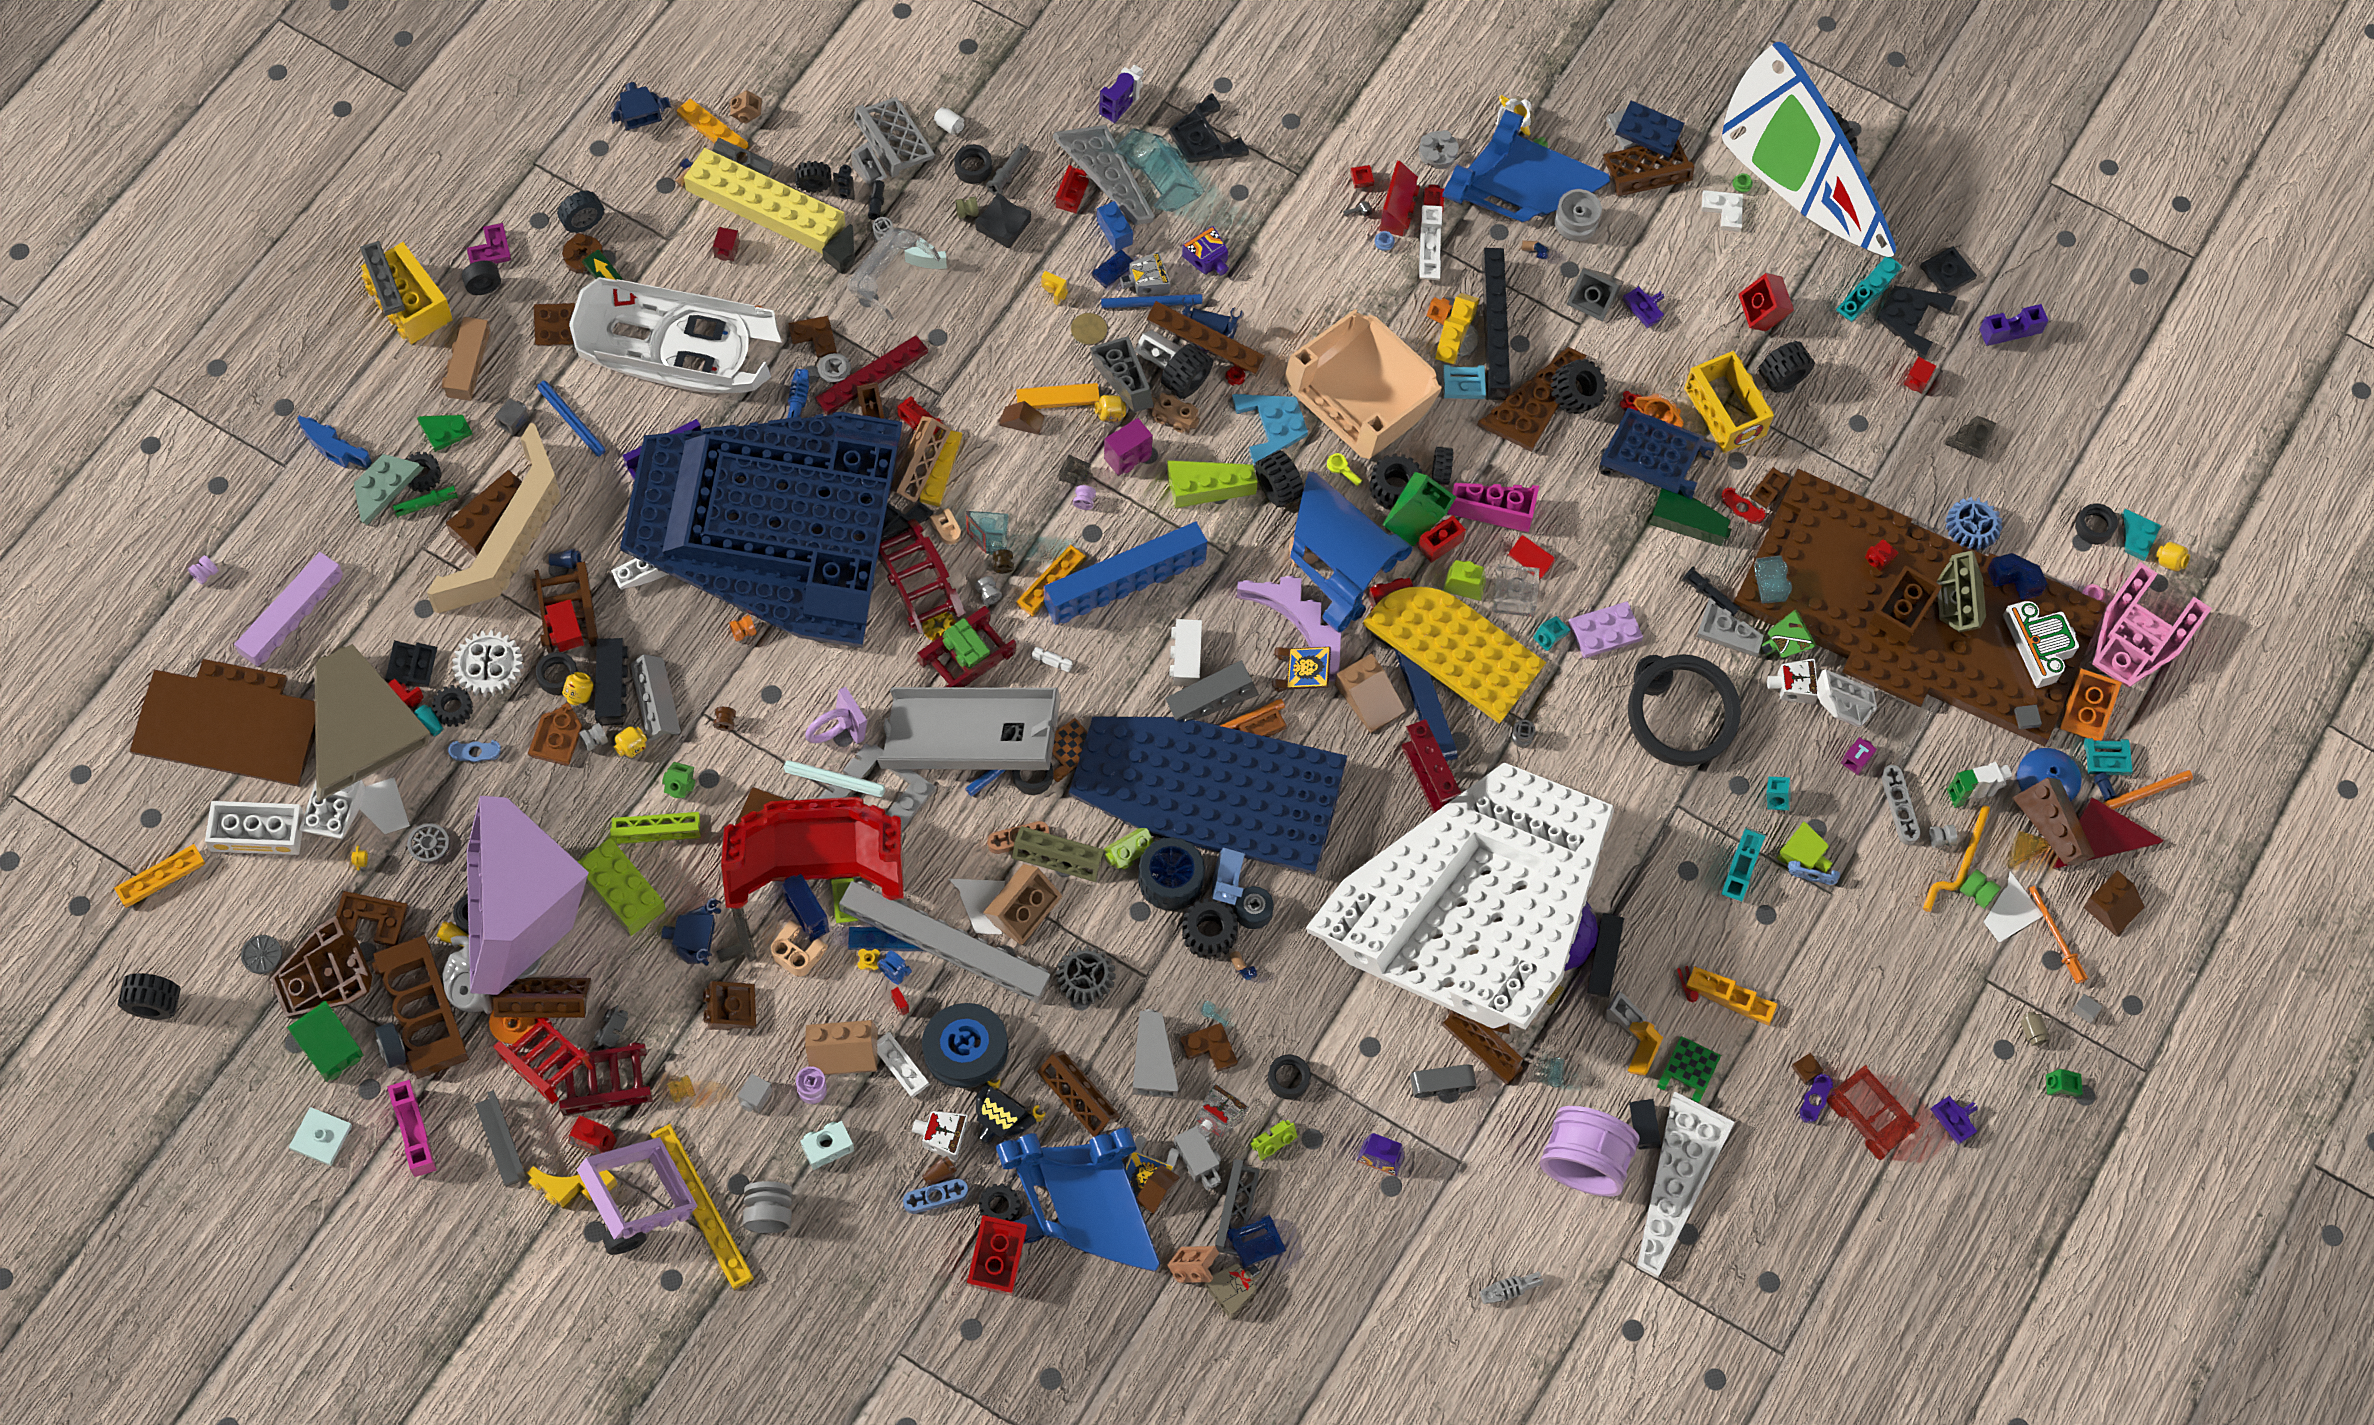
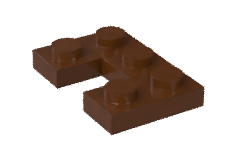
M343 891L335 916L341 919L354 936L360 919L379 922L373 939L374 942L393 947L398 944L409 905L407 903Z

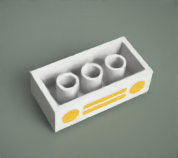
M211 801L205 843L211 852L299 855L302 831L299 829L304 812L300 804Z

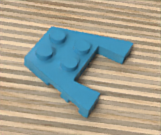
M1232 394L1231 399L1236 414L1258 410L1268 439L1267 443L1249 447L1254 466L1256 461L1278 450L1288 448L1308 436V430L1296 397Z

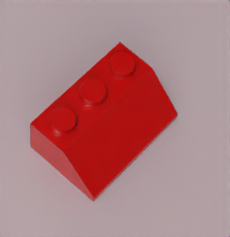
M1398 160L1396 161L1384 203L1380 231H1387L1403 237L1404 230H1409L1411 218H1408L1409 213L1413 214L1416 202L1413 201V198L1418 197L1420 185H1417L1418 176Z

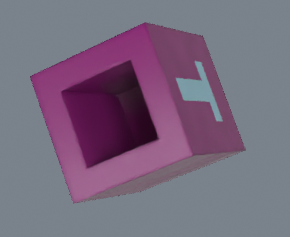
M1858 737L1844 755L1841 764L1856 775H1859L1872 759L1877 749L1870 741Z

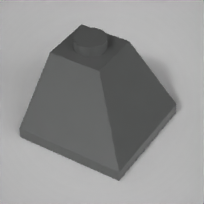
M1583 268L1567 305L1603 322L1624 282L1607 273Z

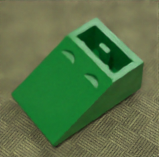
M1414 472L1383 526L1394 534H1398L1409 545L1414 546L1420 541L1422 534L1430 531L1447 514L1456 496L1429 476Z

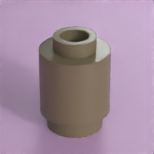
M2029 1012L2023 1015L2024 1019L2020 1023L2027 1041L2031 1042L2032 1046L2046 1043L2049 1040V1033L2042 1015L2036 1014V1012Z

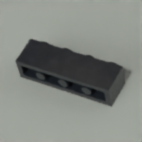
M623 638L597 639L596 723L600 725H623V717H627V704H624V697H628L627 684H624V678H628V665H625V659L629 658V648L624 645Z

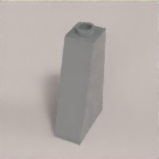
M1153 1009L1140 1011L1132 1094L1177 1098L1178 1084L1163 1015Z

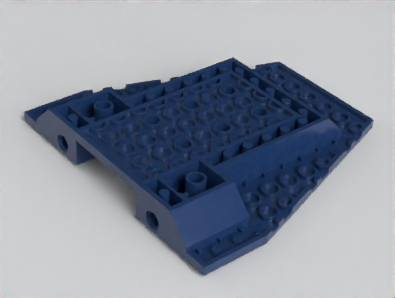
M835 412L833 415L823 416V414H818L810 418L793 417L769 420L768 423L760 424L752 422L744 426L727 425L702 428V431L694 432L686 430L683 433L670 434L669 432L645 435L620 551L798 638L863 648L876 576L878 552L888 498H890L903 422L846 412ZM743 476L746 478V481L744 483H737L735 478ZM785 483L788 485V488L786 490H779L777 485ZM827 490L830 492V495L822 497L819 495V492ZM862 497H870L872 502L864 504L860 499ZM731 513H735L739 516V518L735 521H731L727 518V516ZM773 520H777L781 523V525L777 528L771 527L769 523ZM814 527H820L823 529V532L821 534H814L811 530ZM856 534H862L865 536V539L863 541H856L853 537Z

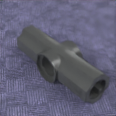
M719 137L712 150L739 163L738 155L744 152L748 155V160L745 163L739 164L767 177L773 168L774 162Z

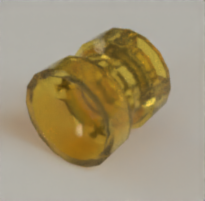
M688 1075L681 1077L680 1082L673 1080L667 1082L674 1104L680 1102L685 1095L689 1098L696 1095Z

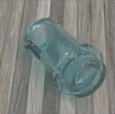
M1554 1057L1550 1059V1073L1547 1081L1551 1087H1561L1562 1083H1564L1563 1068L1565 1060Z

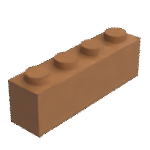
M463 317L462 323L458 324L457 341H454L452 345V359H449L447 363V377H444L442 380V389L445 390L448 398L472 400L491 331L488 320Z

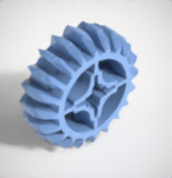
M1972 497L1968 498L1967 501L1963 498L1959 503L1956 502L1948 511L1946 530H1949L1948 537H1954L1953 541L1960 542V546L1963 547L1965 545L1968 549L1974 547L1976 551L1982 547L1985 550L1989 545L1992 546L1998 540L2002 531V518H1999V511H1993L1994 505H1987L1988 500L1982 503L1980 502V497L1976 501ZM1966 513L1968 514L1967 517H1964L1963 519H1959V516H1961V515H1963V514H1966ZM1984 529H1989V532L1982 535L1980 534V532L1984 531Z

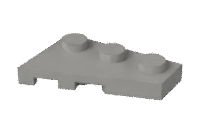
M1709 598L1696 637L1757 657L1764 635L1744 621L1740 622L1734 618L1731 612L1726 609L1723 610L1715 604V601Z

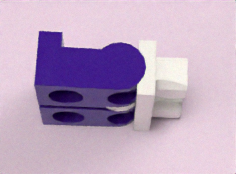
M1133 65L1130 70L1124 67L1121 70V74L1118 75L1117 81L1110 88L1105 86L1102 88L1099 103L1100 115L1115 124L1132 105L1133 101L1136 102L1139 99L1140 89L1143 87V82L1140 79L1144 73L1143 69L1136 65Z

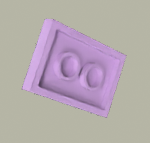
M1628 601L1577 616L1568 621L1583 658L1643 640V635Z

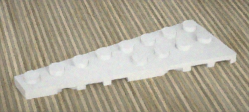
M1674 1092L1671 1098L1637 1263L1638 1269L1658 1278L1735 1123L1677 1092Z

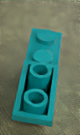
M1885 256L1866 279L1861 281L1846 297L1836 311L1852 323L1884 293L1891 281L1903 269V266L1893 258Z

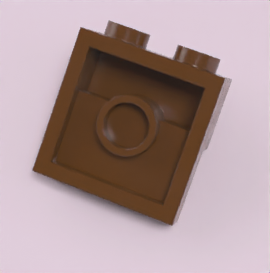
M711 981L707 989H704L703 1002H707V1010L704 1011L703 1020L704 1023H708L709 1030L730 1031L732 1028L754 1029L756 1027L755 984Z

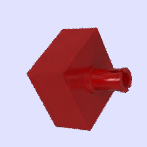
M1765 273L1738 294L1749 328L1766 332L1794 311L1782 276Z

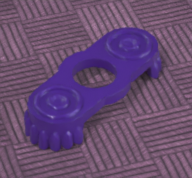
M1821 1074L1815 1077L1811 1089L1805 1094L1803 1106L1799 1110L1800 1118L1805 1123L1815 1122L1819 1118L1820 1110L1826 1105V1098L1829 1091L1833 1088L1830 1076ZM1816 1094L1821 1098L1822 1102L1820 1105L1814 1106L1809 1102V1097Z

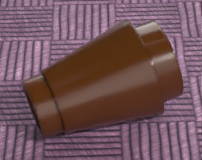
M948 1156L940 1157L922 1177L928 1186H931L954 1176L953 1173L957 1169Z

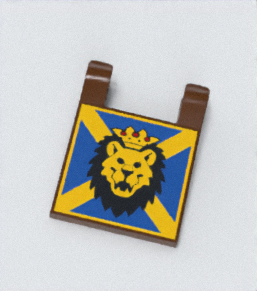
M1330 646L1275 648L1274 655L1277 656V659H1289L1287 680H1272V688H1275V691L1282 692L1292 689L1329 687Z

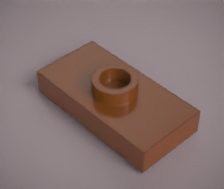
M1278 709L1239 725L1240 731L1270 737L1287 729V725Z

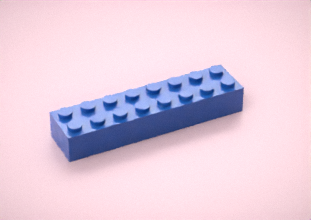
M1197 521L1045 585L1044 605L1055 625L1067 623L1075 616L1086 615L1096 607H1104L1110 601L1117 598L1123 599L1129 593L1136 590H1144L1148 585L1155 582L1160 583L1173 574L1179 575L1187 568L1200 566L1206 561L1208 541Z

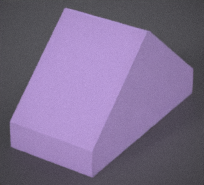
M480 796L467 847L470 993L498 995L573 928L588 876V871L506 797Z

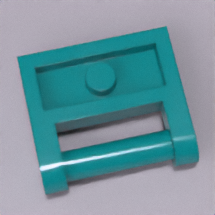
M2085 738L2084 749L2086 751L2088 774L2098 775L2106 772L2107 775L2131 776L2133 769L2129 739L2101 741ZM2095 749H2118L2121 752H2095Z

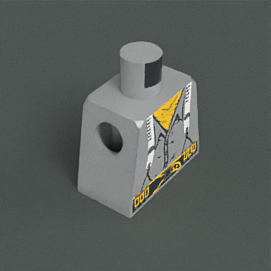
M1155 252L1131 262L1129 268L1130 275L1120 277L1122 288L1134 286L1136 295L1139 297L1170 294V281L1160 252Z

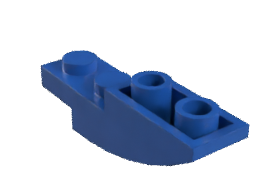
M298 416V422L306 438L326 458L344 468L347 467L349 462L366 469L370 467L372 461L367 450L362 447H353L347 441L339 439L336 430L330 425L324 426L311 417Z

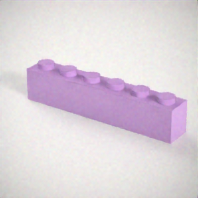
M319 552L235 642L234 645L238 653L257 667L262 662H266L271 652L276 647L282 645L285 637L298 627L299 622L305 616L312 612L316 603L326 597L328 590L333 585L339 583L343 575L339 564Z

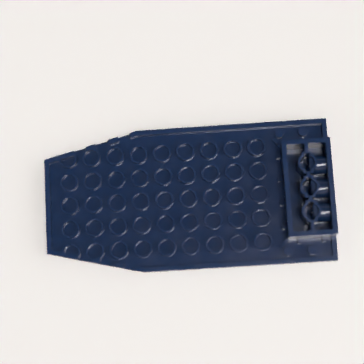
M1092 717L1069 790V796L1093 808L1096 807L1104 811V814L1110 817L1114 816L1122 820L1124 824L1130 827L1132 825L1138 829L1147 828L1150 835L1154 837L1181 838L1196 847L1217 852L1227 848L1244 853V858L1315 875L1318 864L1322 860L1340 795L1347 755L1192 719L1184 722L1183 719L1176 721L1174 717Z

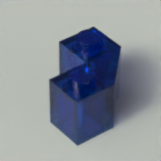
M2014 553L1994 557L1987 568L1994 587L2014 582L2022 600L2042 595L2048 584L2039 565Z

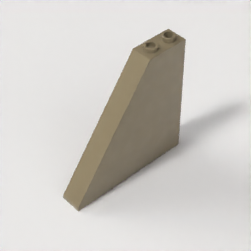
M353 644L341 647L335 653L323 656L316 662L315 733L316 794L318 801L343 790L428 745L429 730Z

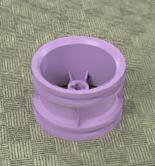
M1564 1106L1559 1108L1552 1125L1553 1131L1549 1142L1545 1146L1543 1156L1539 1162L1541 1169L1561 1184L1584 1193L1607 1197L1621 1194L1624 1187L1623 1184L1627 1178L1626 1172L1630 1160L1635 1155L1636 1147L1640 1140L1638 1133L1622 1120L1595 1109L1581 1106Z

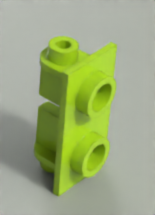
M1282 1120L1270 1128V1132L1273 1134L1271 1137L1267 1132H1264L1253 1139L1250 1145L1254 1151L1257 1150L1260 1161L1273 1155L1277 1150L1290 1144L1298 1137L1294 1123H1290L1289 1120Z

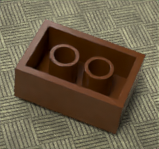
M1905 565L1875 611L1870 623L1907 644L1937 598L1942 586Z

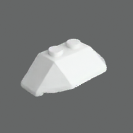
M1826 669L1821 672L1817 681V696L1820 703L1834 718L1857 727L1862 726L1872 712L1877 709L1874 689Z

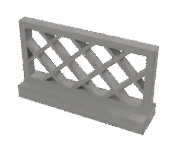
M897 97L866 108L863 104L856 107L854 120L891 177L898 176L900 170L934 159V152ZM895 105L898 111L895 113L886 109L889 106ZM869 113H880V119L871 117ZM884 115L895 118L893 123L882 119ZM897 119L906 121L907 127L897 125ZM880 125L891 128L890 132H882L879 129ZM893 130L904 132L903 138L892 135ZM906 135L916 136V142L905 139ZM889 140L899 142V148L890 146ZM903 144L914 147L913 151L903 150ZM916 148L925 150L927 154H916ZM901 154L910 157V159L902 163L898 157Z

